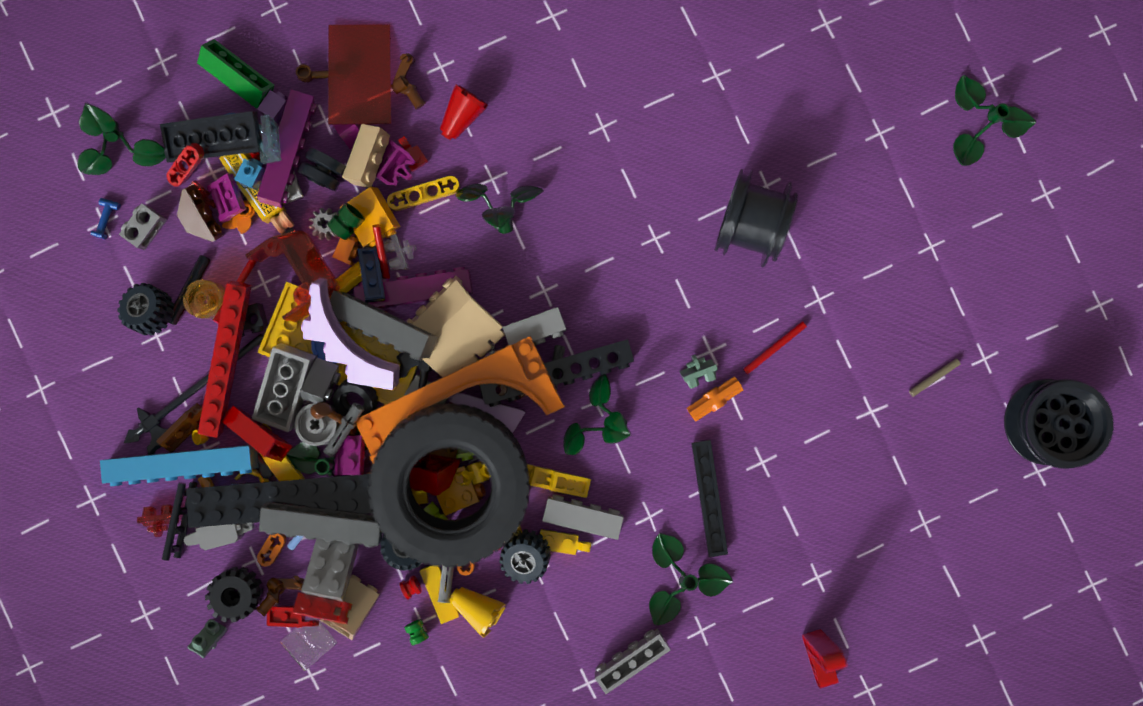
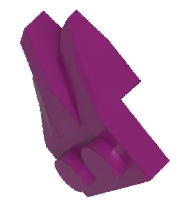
M389 139L376 177L386 185H397L399 176L411 180L413 177L406 168L409 165H413L415 161L406 150Z

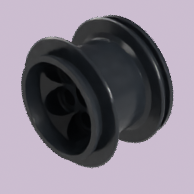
M740 169L714 251H718L721 248L723 249L722 254L726 255L730 244L763 254L761 267H765L770 256L774 262L779 257L795 212L798 193H794L793 196L790 195L792 182H788L783 193L751 184L753 171L749 170L748 175L743 174L744 169Z
M1039 379L1025 384L1011 397L1005 410L1004 429L1010 445L1024 459L1035 464L1071 469L1088 465L1105 452L1113 436L1114 419L1108 402L1095 388L1072 379ZM1051 400L1055 403L1053 408L1050 407ZM1037 414L1041 416L1040 422L1036 420ZM1060 420H1062V425H1061V427L1059 426V421H1060ZM1045 432L1046 439L1045 441H1042L1041 437L1042 434ZM1064 438L1065 443L1061 446V439Z

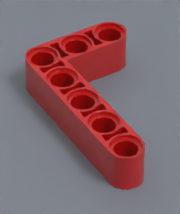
M821 629L802 634L818 687L821 689L839 683L836 670L847 667L841 649Z

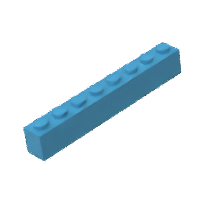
M251 445L100 460L102 484L110 483V486L123 485L122 482L128 481L129 485L139 484L141 480L147 479V483L159 482V478H165V481L178 480L177 476H184V479H193L198 474H202L203 478L213 477L215 473L221 472V476L233 475V471L247 474L252 473V469L259 468L257 450Z

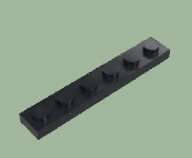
M711 440L691 442L708 557L728 555Z

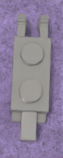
M254 523L199 527L196 528V532L186 535L183 540L188 546L200 544V548L208 550L241 540L244 533L254 529L255 525Z

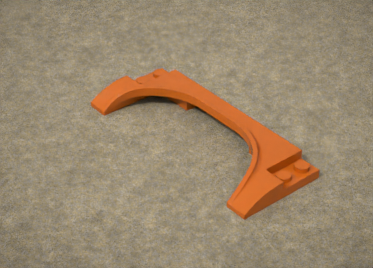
M531 336L359 417L356 421L357 427L371 454L369 457L372 463L385 438L404 418L475 385L496 383L518 389L532 398L546 415L564 408V404Z

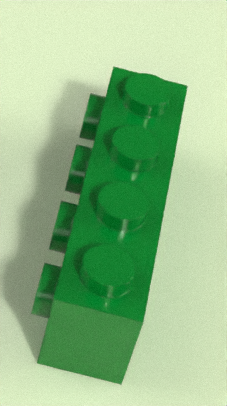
M215 39L201 45L197 64L256 109L270 90L273 91L275 86L273 83Z

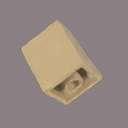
M355 575L350 577L344 602L353 604L351 611L348 613V624L320 619L321 622L351 640L354 639L379 597L378 590L369 584L367 586L360 583L361 579ZM336 608L334 615H340L341 609Z

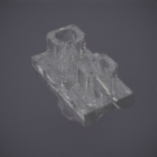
M396 234L384 242L385 253L396 251L398 257L388 260L391 270L403 269L405 271L409 269L404 254H407L409 260L413 259L412 252L417 250L416 245L410 246L408 240L403 241L404 248L402 249L399 237Z

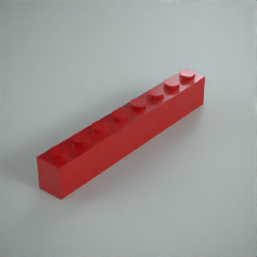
M237 281L226 283L198 434L218 438L224 431L225 424L222 420L228 410L252 288L250 284Z

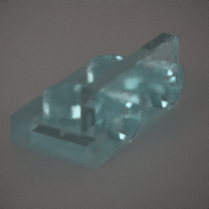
M269 115L261 116V124L259 125L262 137L261 162L266 164L281 161L278 124Z

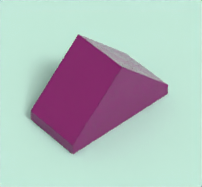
M347 113L334 122L333 126L352 151L360 129Z

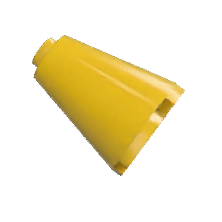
M464 587L456 588L450 597L452 605L483 638L491 632L489 627L491 628L497 624L506 605L501 601Z

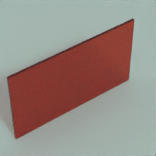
M390 24L328 25L329 125L391 124Z

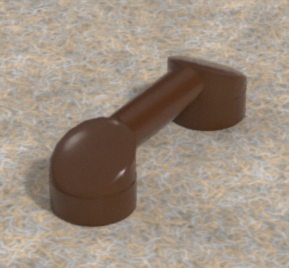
M338 62L334 70L311 71L308 65L301 64L296 68L295 72L297 78L305 83L321 78L337 77L339 80H345L350 75V67L346 62Z
M318 402L312 405L310 411L315 419L328 416L336 422L342 423L341 419L343 416L333 411L329 404ZM357 425L351 429L348 436H355L357 434Z

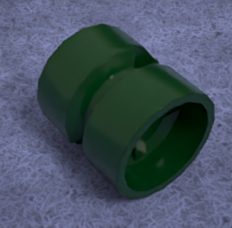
M344 203L338 210L339 215H334L327 225L338 237L348 240L354 233V228H358L365 218L354 206Z

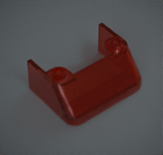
M302 230L270 237L245 254L246 258L257 262H262L269 256L277 257L282 253L285 254L302 284L293 293V299L297 306L283 315L282 318L283 320L296 323L310 314L311 296L309 288L313 282L319 278L327 279L329 299L333 290H340L338 281L307 232Z

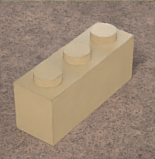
M361 124L342 178L353 185L366 188L372 187L390 135L380 127Z

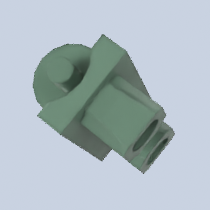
M694 354L691 355L692 361L686 363L687 368L680 371L681 377L692 389L700 385L698 381L700 376L704 375L706 382L716 380L715 371L718 369L712 359L707 361L704 357L697 359Z
M209 619L204 628L187 646L188 649L205 658L211 649L216 648V643L225 634L227 628Z

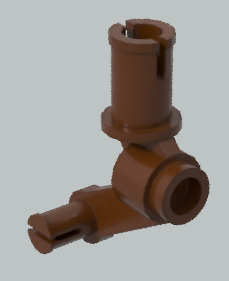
M405 53L400 56L402 61L391 84V88L396 94L401 93L408 96L417 110L424 106L426 102L416 90L417 86L410 84L406 78L410 66L415 63V59L411 54Z
M297 575L293 576L295 579L274 577L269 579L266 584L268 587L267 596L255 610L265 617L274 604L279 603V597L285 589L302 590L305 579L299 578Z

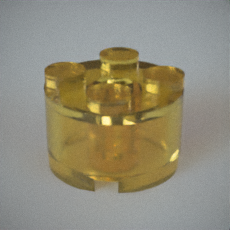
M208 280L194 281L187 287L183 297L184 307L188 313L197 318L213 320L223 304L225 288L219 283Z

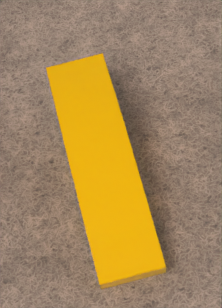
M527 464L530 486L587 498L591 479Z

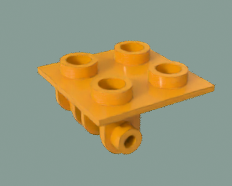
M465 466L458 468L456 474L465 471ZM455 474L450 488L437 495L445 516L479 502L472 482L469 485L460 486V483H463L465 480L462 475L457 476Z

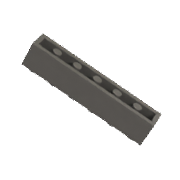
M333 290L330 303L339 322L344 321L352 329L358 330L359 328L363 330L362 333L366 336L377 337L380 343L386 345L390 343L394 345L395 350L410 353V357L413 359H430L438 336L369 303H365L346 292Z
M266 502L261 507L259 531H264L269 535L280 533L285 534L287 537L303 536L309 540L319 538L324 539L326 542L342 541L348 545L358 543L364 544L366 547L378 546L382 540V532L377 525L378 521H375L373 515Z

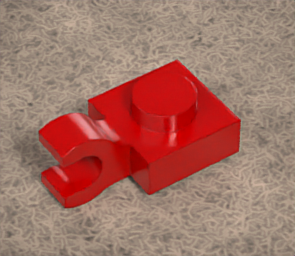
M405 136L398 140L404 150L415 161L413 165H409L412 172L428 162L418 145L412 148Z

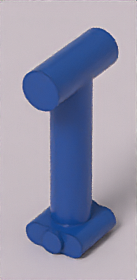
M100 198L99 205L104 206L97 229L96 231L92 230L91 235L106 240L107 235L104 232L112 209L119 210L121 204Z

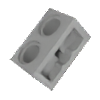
M141 203L140 206L134 209L130 220L122 225L119 235L136 248L145 250L167 219L151 207ZM149 214L150 219L148 222H145V216ZM138 229L139 234L134 238V231Z

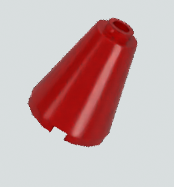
M455 84L440 126V130L443 131L441 135L449 140L452 138L457 139L489 105L483 100H478L476 95L465 88Z

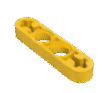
M453 176L440 178L394 192L388 196L387 204L395 211L407 209L453 195L459 191L460 183ZM448 181L456 183L453 186V190H450L449 187L443 188L444 193H442V189L439 186V183H442L443 187L449 185ZM430 186L438 188L436 195L430 196L428 194ZM411 192H419L420 197L417 201L410 200ZM405 194L408 204L405 201H400L398 203L399 206L392 204L395 197L401 200L404 199L402 195Z

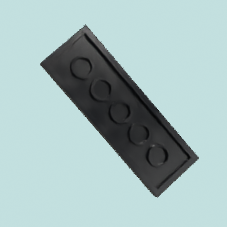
M257 111L160 124L167 163L175 162L183 149L192 143H197L203 148V158L264 151Z

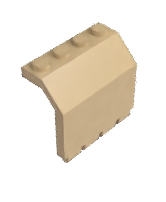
M457 276L453 279H447L443 284L444 288L439 293L436 291L429 298L430 302L426 306L422 305L416 311L417 315L412 320L410 318L407 320V322L438 336L430 359H422L442 377L479 361L475 354L482 358L493 347L488 341L491 340L496 344L505 335L501 330L502 325L470 296Z

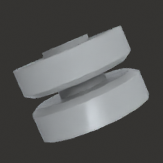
M308 404L303 407L295 420V430L300 440L313 446L329 444L340 423L328 416L315 419L310 411L314 404ZM330 405L331 409L335 411V407H333V405Z

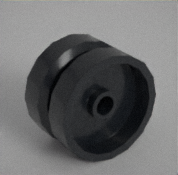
M310 147L305 157L315 165L301 163L297 172L307 177L311 182L336 192L340 182L331 174L342 177L346 166Z

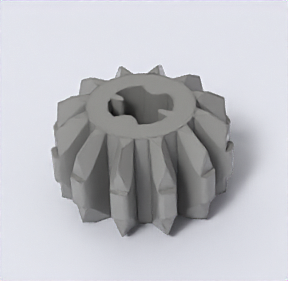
M320 208V214L314 211L315 219L309 218V221L314 223L309 225V229L314 230L312 235H318V239L323 240L326 238L328 241L331 240V234L337 237L327 224V227L324 228L322 223L325 224V220L329 222L334 215L338 216L339 214L337 212L332 213L330 208L326 212L323 208Z

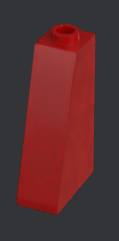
M232 406L222 420L226 426L265 457L282 462L292 448L291 444L259 421L253 420L251 415L238 407Z

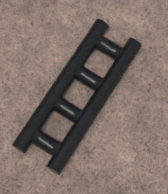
M178 482L162 560L169 561L171 553H174V558L182 557L183 539L186 537L188 529L186 489L197 488V482H190L188 488H185L186 483ZM183 496H186L185 506L181 507ZM179 515H182L181 524L177 526ZM175 534H178L176 545H173Z

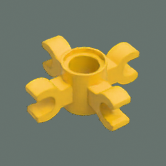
M482 461L470 464L466 467L465 471L456 474L457 476H464L465 480L463 483H460V486L469 485L471 482L473 485L490 478V474Z

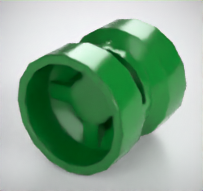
M422 619L415 620L404 626L406 633L410 636L409 641L411 645L419 644L429 638L427 631L423 629L424 623Z

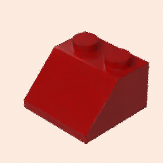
M426 453L411 468L410 488L415 491L430 493L433 496L440 495L450 488L460 465V460Z

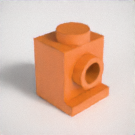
M352 236L348 240L340 238L332 257L353 266L355 263L352 260L358 256L359 239Z

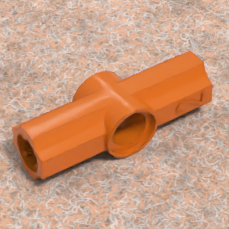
M732 377L719 387L716 386L703 394L702 398L686 409L696 422L711 411L714 412L723 407L728 400L742 392L743 388L739 381Z

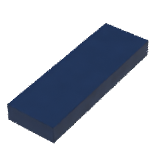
M377 247L358 248L357 253L365 303L385 301Z

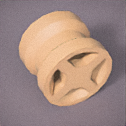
M284 210L280 211L277 217L273 216L270 218L274 227L281 234L288 227L292 228L295 226Z

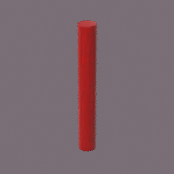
M375 224L372 227L383 279H389L390 273L381 227L379 224Z

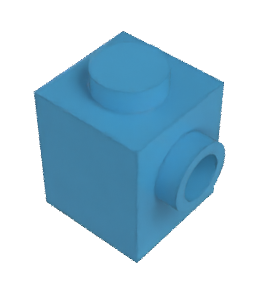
M244 158L234 180L258 191L265 172V168L262 167L263 163L253 158L251 161Z

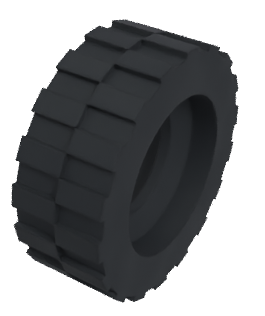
M347 379L339 385L333 394V407L341 416H346L352 407L346 399L347 394L350 392H355L364 399V411L359 417L374 411L378 404L377 392L372 386L348 383Z

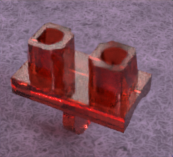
M170 504L161 506V515H156L155 507H143L142 517H137V523H142L144 527H148V533L153 532L155 537H161L163 531H168L173 506Z

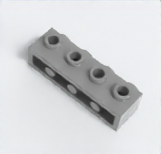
M559 495L548 496L543 522L618 540L623 521V515L620 514L619 510L609 508V511H606L596 504H590L589 507L582 505L583 502L571 499V502Z
M652 629L645 633L644 638L639 642L636 640L629 644L628 649L624 652L619 651L614 654L611 661L598 665L594 672L595 679L604 693L607 694L669 652V644L658 629L655 631Z

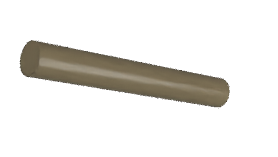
M954 359L909 390L912 397L916 396L961 365L959 360Z

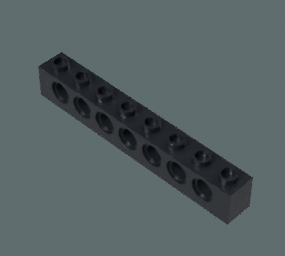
M627 339L544 363L555 388H557L556 384L563 382L564 386L575 383L576 378L582 377V380L593 378V373L600 372L601 375L612 372L611 368L617 366L619 370L630 367L629 363L634 362V358ZM610 352L616 355L614 363H610L607 359ZM591 358H595L598 361V366L595 369L589 365ZM573 363H577L580 367V371L577 374L571 371ZM555 368L561 370L562 375L559 379H555L552 376V371ZM479 384L484 405L489 404L490 407L500 405V400L508 398V402L520 399L519 395L525 394L520 390L504 385L506 393L500 396L496 393V387L499 384Z

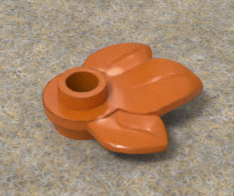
M243 201L245 207L249 208L248 213L244 214V211L232 217L230 221L222 223V227L226 229L237 228L240 234L247 232L252 225L251 218L255 214V210L249 201Z

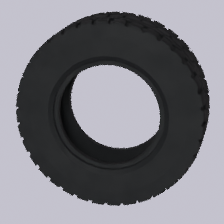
M433 405V407L423 408L404 418L385 438L376 454L370 471L369 501L371 509H373V516L375 521H378L377 525L381 532L385 533L387 540L391 544L394 543V547L400 552L404 551L406 556L412 559L416 558L418 562L424 564L431 563L430 565L438 567L440 565H444V567H454V565L460 567L468 565L470 562L471 564L479 562L481 558L485 559L493 555V552L501 549L504 543H507L513 536V533L517 531L524 518L529 500L528 467L524 452L517 438L514 437V434L504 423L494 418L495 416L479 408H472L469 405ZM454 447L466 450L479 458L486 466L492 481V490L485 504L472 515L455 520L441 519L422 509L416 502L410 488V471L414 464L426 453L439 448Z

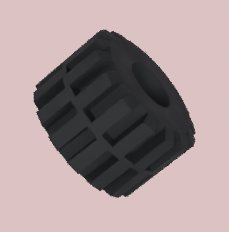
M233 567L212 579L213 582L206 589L209 593L205 595V600L210 601L207 608L208 610L213 608L215 612L212 615L215 618L221 616V621L223 622L231 620V623L237 622L240 619L246 618L257 608L262 601L260 596L263 594V588L259 586L262 584L261 580L255 579L257 575L255 572L249 573L247 572L248 568L245 567L241 569ZM237 589V594H239V596H235V592L233 591Z

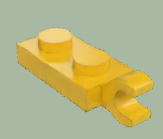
M545 529L540 531V534L543 536L542 539L548 541L547 546H550L553 552L576 555V550L590 552L591 543L578 541L579 535Z

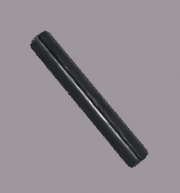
M200 255L174 303L172 308L174 315H171L170 318L172 320L168 323L172 325L178 323L210 262L208 257Z

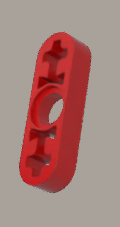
M192 143L186 146L167 172V180L172 186L177 187L185 183L203 159L204 150L199 144ZM182 160L188 164V169L184 168Z

